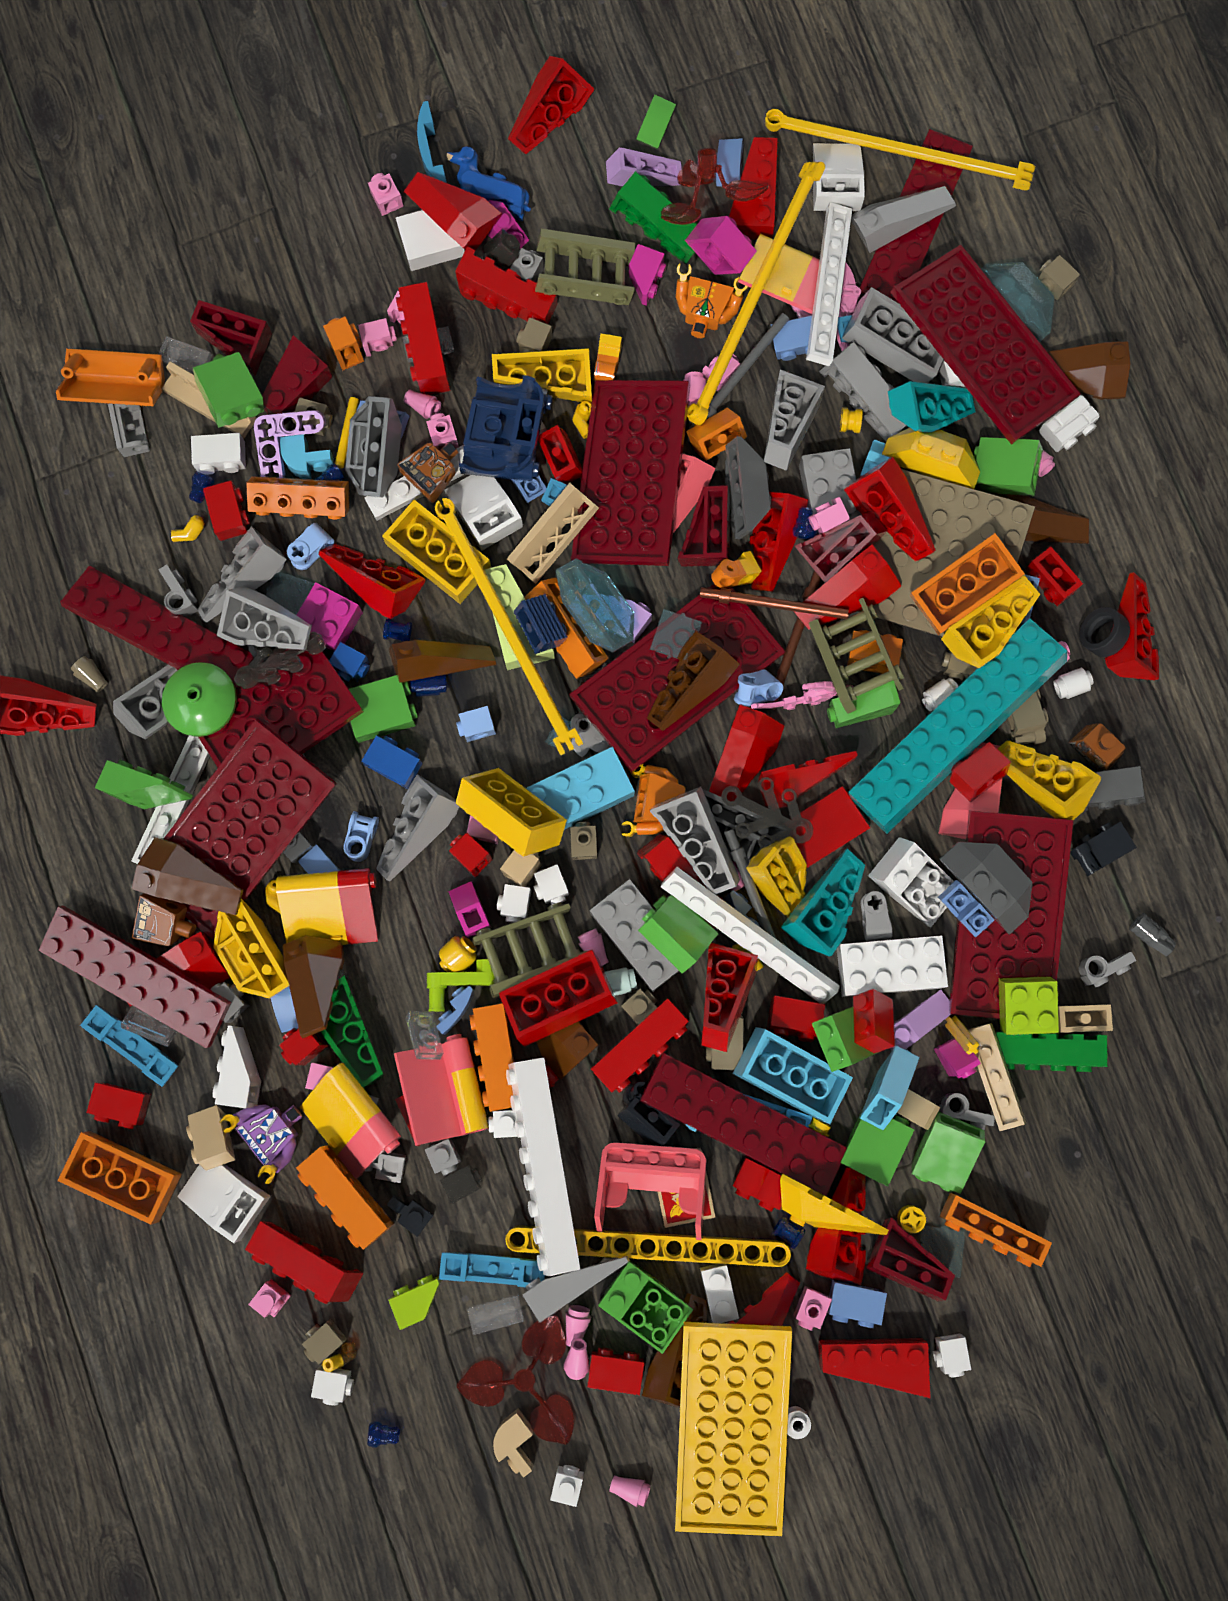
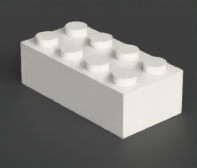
M942 936L840 944L837 948L842 997L855 996L871 989H875L883 994L948 987Z

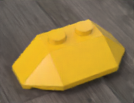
M908 428L889 437L882 452V455L890 458L893 457L900 467L970 489L975 488L980 474L967 440L939 429L930 433L914 431Z
M789 836L762 848L750 860L746 869L760 893L786 917H789L795 907L805 897L806 893L803 891L806 884L807 864L792 837Z
M242 899L237 915L218 911L213 948L238 991L272 998L289 987L284 957L263 921Z

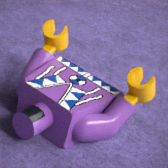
M264 1104L242 1109L233 1115H225L220 1119L219 1123L224 1120L230 1122L231 1127L225 1129V1133L230 1132L234 1128L238 1131L264 1165L260 1169L258 1177L264 1172L269 1173L270 1177L265 1182L269 1184L272 1182L275 1173L280 1172L291 1161L297 1145L295 1138L298 1136L297 1131L292 1125L303 1116L294 1105L282 1113L277 1106L270 1107Z

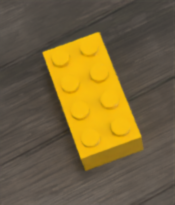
M416 500L409 504L382 535L385 544L459 604L477 586V582L447 525ZM472 546L483 569L491 568L490 560Z
M496 768L463 777L461 780L456 804L467 814L479 821L482 826L498 836L500 840L512 847L518 854L525 857L560 844L567 819L501 769Z

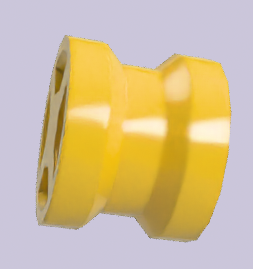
M842 407L840 432L852 430L854 433H860L862 409L850 411L848 408Z
M906 1205L898 1211L897 1222L903 1230L909 1233H917L924 1228L926 1217L921 1209L912 1205Z

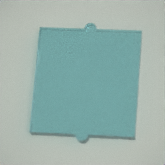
M278 572L273 576L270 586L266 588V596L297 615L315 583Z
M663 609L650 650L665 654L667 658H677L682 647L695 631L699 632L702 622L686 617L684 613L680 615ZM686 653L684 660L687 659L689 655L688 653Z
M944 1225L941 1228L924 1226L921 1231L920 1245L937 1258L955 1277L961 1278L965 1231L959 1230L958 1232L953 1229H947Z

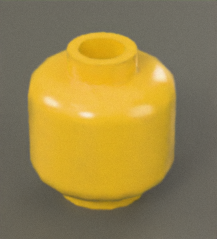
M454 936L440 949L439 957L441 961L439 963L446 972H464L476 960L475 952L477 949L467 937Z

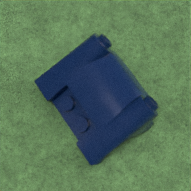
M523 375L522 382L515 385L497 384L482 377H477L476 396L472 399L463 443V461L459 463L460 473L533 481L534 477H538L540 462H536L535 454L542 417L547 409L551 410L553 395H549V390L542 388L535 378Z

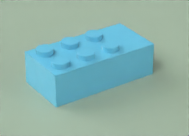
M613 747L526 788L567 819L564 830L633 797L635 793Z
M757 1027L733 1072L738 1077L817 1120L828 1124L831 1123L853 1078L840 1070L831 1072L828 1063L770 1031Z

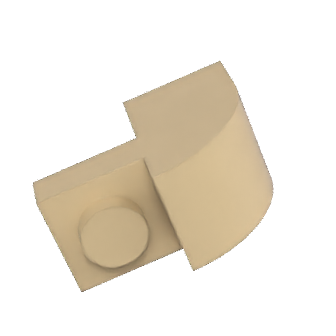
M518 1408L499 1425L493 1447L498 1462L508 1456L507 1462L516 1474L520 1472L524 1478L532 1471L533 1463L520 1445L533 1435L534 1429Z

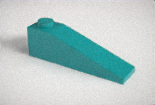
M910 381L888 391L889 407L892 416L914 431L931 433L975 413L973 396L967 388Z
M845 849L795 907L781 928L798 944L829 957L832 956L845 938L847 932L845 927L848 917L853 911L851 906L855 893L859 890L865 864L849 849Z

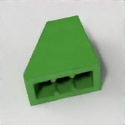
M894 681L888 682L857 696V700L853 701L857 710L847 714L842 706L839 697L832 699L829 704L830 707L827 708V714L830 722H834L836 728L893 714L900 705Z

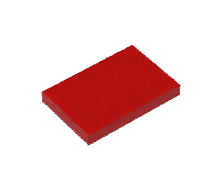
M843 786L782 824L792 829L789 836L794 839L807 864V868L870 829Z

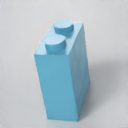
M898 1046L894 1047L877 1071L860 1119L881 1130L885 1129L904 1102L920 1057Z

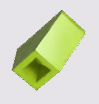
M431 1274L417 1280L418 1285L409 1289L408 1285H405L393 1291L394 1296L388 1301L400 1330L420 1322L428 1316L442 1281L439 1279V1276L433 1278Z

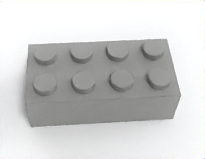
M872 287L858 301L842 339L850 344L854 342L865 353L913 382L928 383L937 375L943 358L901 305Z
M629 879L590 910V914L648 988L654 992L678 973L679 970L638 931L644 923L642 917L652 907Z

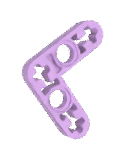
M309 410L267 414L255 420L254 432L261 477H268V473L271 472V465L266 466L265 462L277 460L278 464L273 465L274 473H279L278 478H285L279 437L312 434L322 431L326 425V419L322 412ZM312 415L315 416V419H320V424L316 425V429L312 424L303 425L305 430H301L303 420L312 419ZM292 417L297 423L295 430L289 431L284 427L285 418ZM264 419H266L268 424L272 425V428L268 429V436H274V440L269 439L262 442L261 437H267L266 430L260 427V424L264 423ZM266 444H271L275 447L276 454L273 458H269L264 454L263 448Z

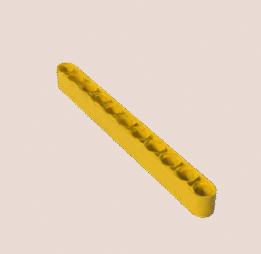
M515 1226L511 1228L505 1239L508 1248L515 1252L540 1253L539 1246L535 1244L532 1230L535 1226ZM574 1229L579 1256L614 1258L628 1256V1258L771 1267L784 1266L791 1257L789 1248L782 1241L710 1236H702L701 1240H696V1236L605 1230L597 1232V1230ZM521 1232L525 1236V1243L519 1246L513 1244L511 1241L512 1233ZM591 1237H600L603 1240L602 1248L599 1250L590 1248L588 1241ZM618 1238L627 1239L629 1242L628 1249L622 1252L618 1251L614 1246L615 1241ZM645 1239H650L655 1243V1249L650 1253H645L640 1248L642 1241ZM675 1240L681 1244V1250L673 1255L667 1252L666 1247L670 1241ZM697 1242H703L707 1245V1251L702 1256H697L692 1251L693 1246ZM726 1243L730 1244L733 1247L732 1254L729 1257L720 1256V1246ZM750 1245H755L759 1249V1253L754 1259H749L745 1256V1249ZM782 1247L785 1254L781 1260L772 1259L771 1251L773 1248Z

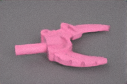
M846 262L838 317L853 315L861 295V289L856 286L854 275ZM791 305L798 318L812 316L811 313ZM837 328L836 339L841 351L849 346V343L841 342Z
M833 682L803 684L802 688L809 690L803 691L804 696L796 698L792 696L773 703H755L751 705V708L769 709L783 706L784 709L793 710L796 704L810 703L811 705H817L833 696H838Z

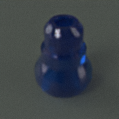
M337 464L329 465L326 471L315 479L329 481L346 480Z
M196 471L192 475V490L189 499L202 503L205 497L203 488L213 486L215 481L214 478Z
M803 507L799 509L798 518L793 527L794 537L811 539L815 536L816 530H813L808 517L813 515L811 508Z
M373 1421L369 1423L367 1445L377 1448L380 1445L397 1444L399 1442L400 1429Z

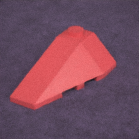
M682 454L673 533L698 502L703 486L709 485L715 471L713 466L686 454Z
M982 742L979 746L983 747L987 743ZM1002 779L972 802L968 801L955 788L943 808L938 834L966 839L969 810L998 813Z

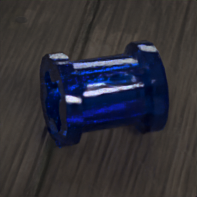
M390 618L386 619L383 630L384 640L392 638L410 641L412 622L405 624L394 622Z
M783 1215L775 1225L771 1235L774 1237L779 1236L790 1244V1248L795 1249L806 1230L803 1228L799 1229L787 1221V1217Z

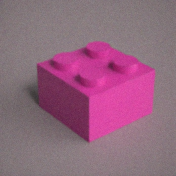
M728 216L701 219L685 240L715 275L741 273L757 252L751 245V240L740 232L736 222Z
M315 582L296 616L312 625L310 634L316 643L335 652L340 642L346 643L363 612L358 604Z

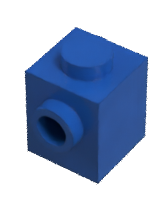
M341 642L329 660L340 678L347 682L350 679L358 682L360 677H365L370 667L368 665L369 660L364 654Z

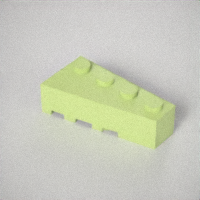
M507 565L484 569L533 663L555 659L553 649L535 654L534 649H532L527 640V636H525V632H523V628L520 627L514 610L525 598ZM494 616L507 670L521 667Z

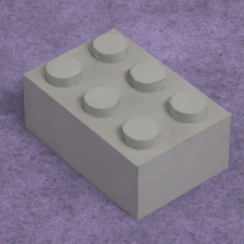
M850 449L803 455L801 457L799 469L804 497L808 499V517L817 513L815 508L829 502L830 505H833L831 500L837 497L841 498L850 520L862 515L844 491L848 485L856 481ZM809 522L811 535L818 534V530L814 531Z

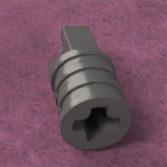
M1145 913L1140 914L1129 927V930L1135 933L1137 937H1140L1143 942H1146L1148 946L1165 956L1173 952L1176 946V942L1164 928L1160 927L1159 924L1154 922Z

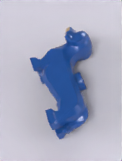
M463 147L459 152H447L448 160L460 166L457 180L461 189L481 196L488 201L503 202L504 205L509 207L508 211L511 212L513 218L523 222L525 211L529 212L531 210L528 206L529 193L518 184L506 181L507 178L499 173H493V176L480 173L478 171V154L471 147Z

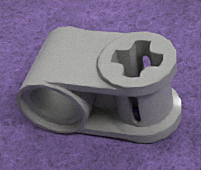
M878 891L865 894L860 903L865 940L872 941L892 938V926L885 896ZM872 896L874 900L879 901V905L875 906V910L873 906H868V901L872 900Z

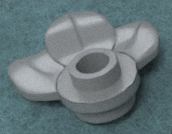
M578 713L572 717L570 729H576L583 745L578 746L574 738H572L571 743L574 747L573 750L580 757L586 755L589 749L600 753L610 748V745L584 713ZM581 720L587 723V727L584 730L579 727Z

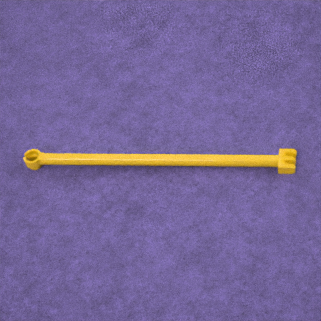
M778 109L769 110L765 117V126L773 132L784 128L1014 180L1012 188L1021 190L1030 189V181L1033 178L1032 173L1035 171V165L1020 161L1018 168L787 117Z
M806 162L799 173V177L802 180L697 404L693 403L688 407L687 417L689 421L696 425L704 423L708 416L709 404L813 182L820 181L825 170L823 162Z
M442 498L445 508L450 509L448 514L441 513L443 506L438 500L435 505L436 514L445 521L558 736L553 739V742L559 754H565V750L561 745L563 743H566L569 751L574 749L570 741L572 738L575 739L578 746L583 745L576 729L568 730L455 516L453 502L450 499Z

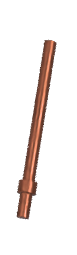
M816 571L813 572L808 588L804 590L803 602L818 590L821 577ZM798 617L776 679L783 686L805 627ZM779 697L774 701H767V703L778 702Z
M701 587L700 597L719 600V603L725 604L736 602L847 619L849 609L736 593L726 588L716 590Z

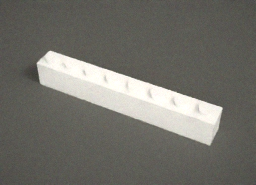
M544 1058L508 1064L509 1069L506 1070V1078L508 1084L512 1085L513 1096H511L510 1101L512 1110L516 1111L518 1122H515V1132L517 1137L521 1138L522 1148L519 1149L521 1163L525 1164L526 1168L524 1185L526 1190L530 1192L531 1201L528 1202V1210L530 1216L534 1217L535 1228H533L532 1232L534 1242L539 1246L540 1255H537L539 1270L543 1271V1275L547 1276L580 1270Z

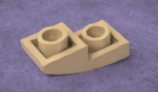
M908 1089L904 1102L897 1113L922 1128L929 1130L940 1107Z

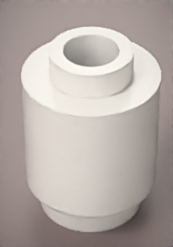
M1079 668L1058 676V679L1054 680L1053 683L1060 699L1065 697L1069 699L1090 691L1093 678L1088 670L1085 671L1083 668Z
M952 678L942 679L923 692V704L929 711H934L959 686Z
M797 1406L789 1407L787 1434L794 1439L804 1438L811 1429L810 1419L802 1408ZM795 1421L802 1422L799 1426L793 1427Z

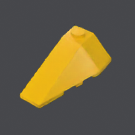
M1024 575L949 627L941 640L957 659L981 668L1000 654L1040 596V593Z
M1008 740L997 748L1011 761L1007 775L1054 818L1074 820L1085 810L1101 781V776L1075 761L1071 764L1059 760V756L1051 754L1049 757L1037 753L1033 748Z
M782 1174L780 1178L782 1210L791 1214L789 1220L802 1227L806 1222L818 1228L887 1235L888 1229Z

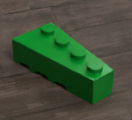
M344 975L338 979V988L334 989L331 1001L333 1006L327 1028L320 1032L341 1062L345 1064L364 1090H366L383 1078L384 1075Z
M995 1032L1008 1069H1015V1064L1025 1065V1070H1040V1065L1050 1066V1071H1066V1066H1075L1076 1072H1092V1067H1107V1035L1085 1036L1083 1034L1059 1035L1047 1033L1006 1035L1004 1032Z

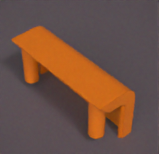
M66 348L65 365L61 369V374L65 379L57 388L56 396L57 400L154 406L165 384L162 355Z

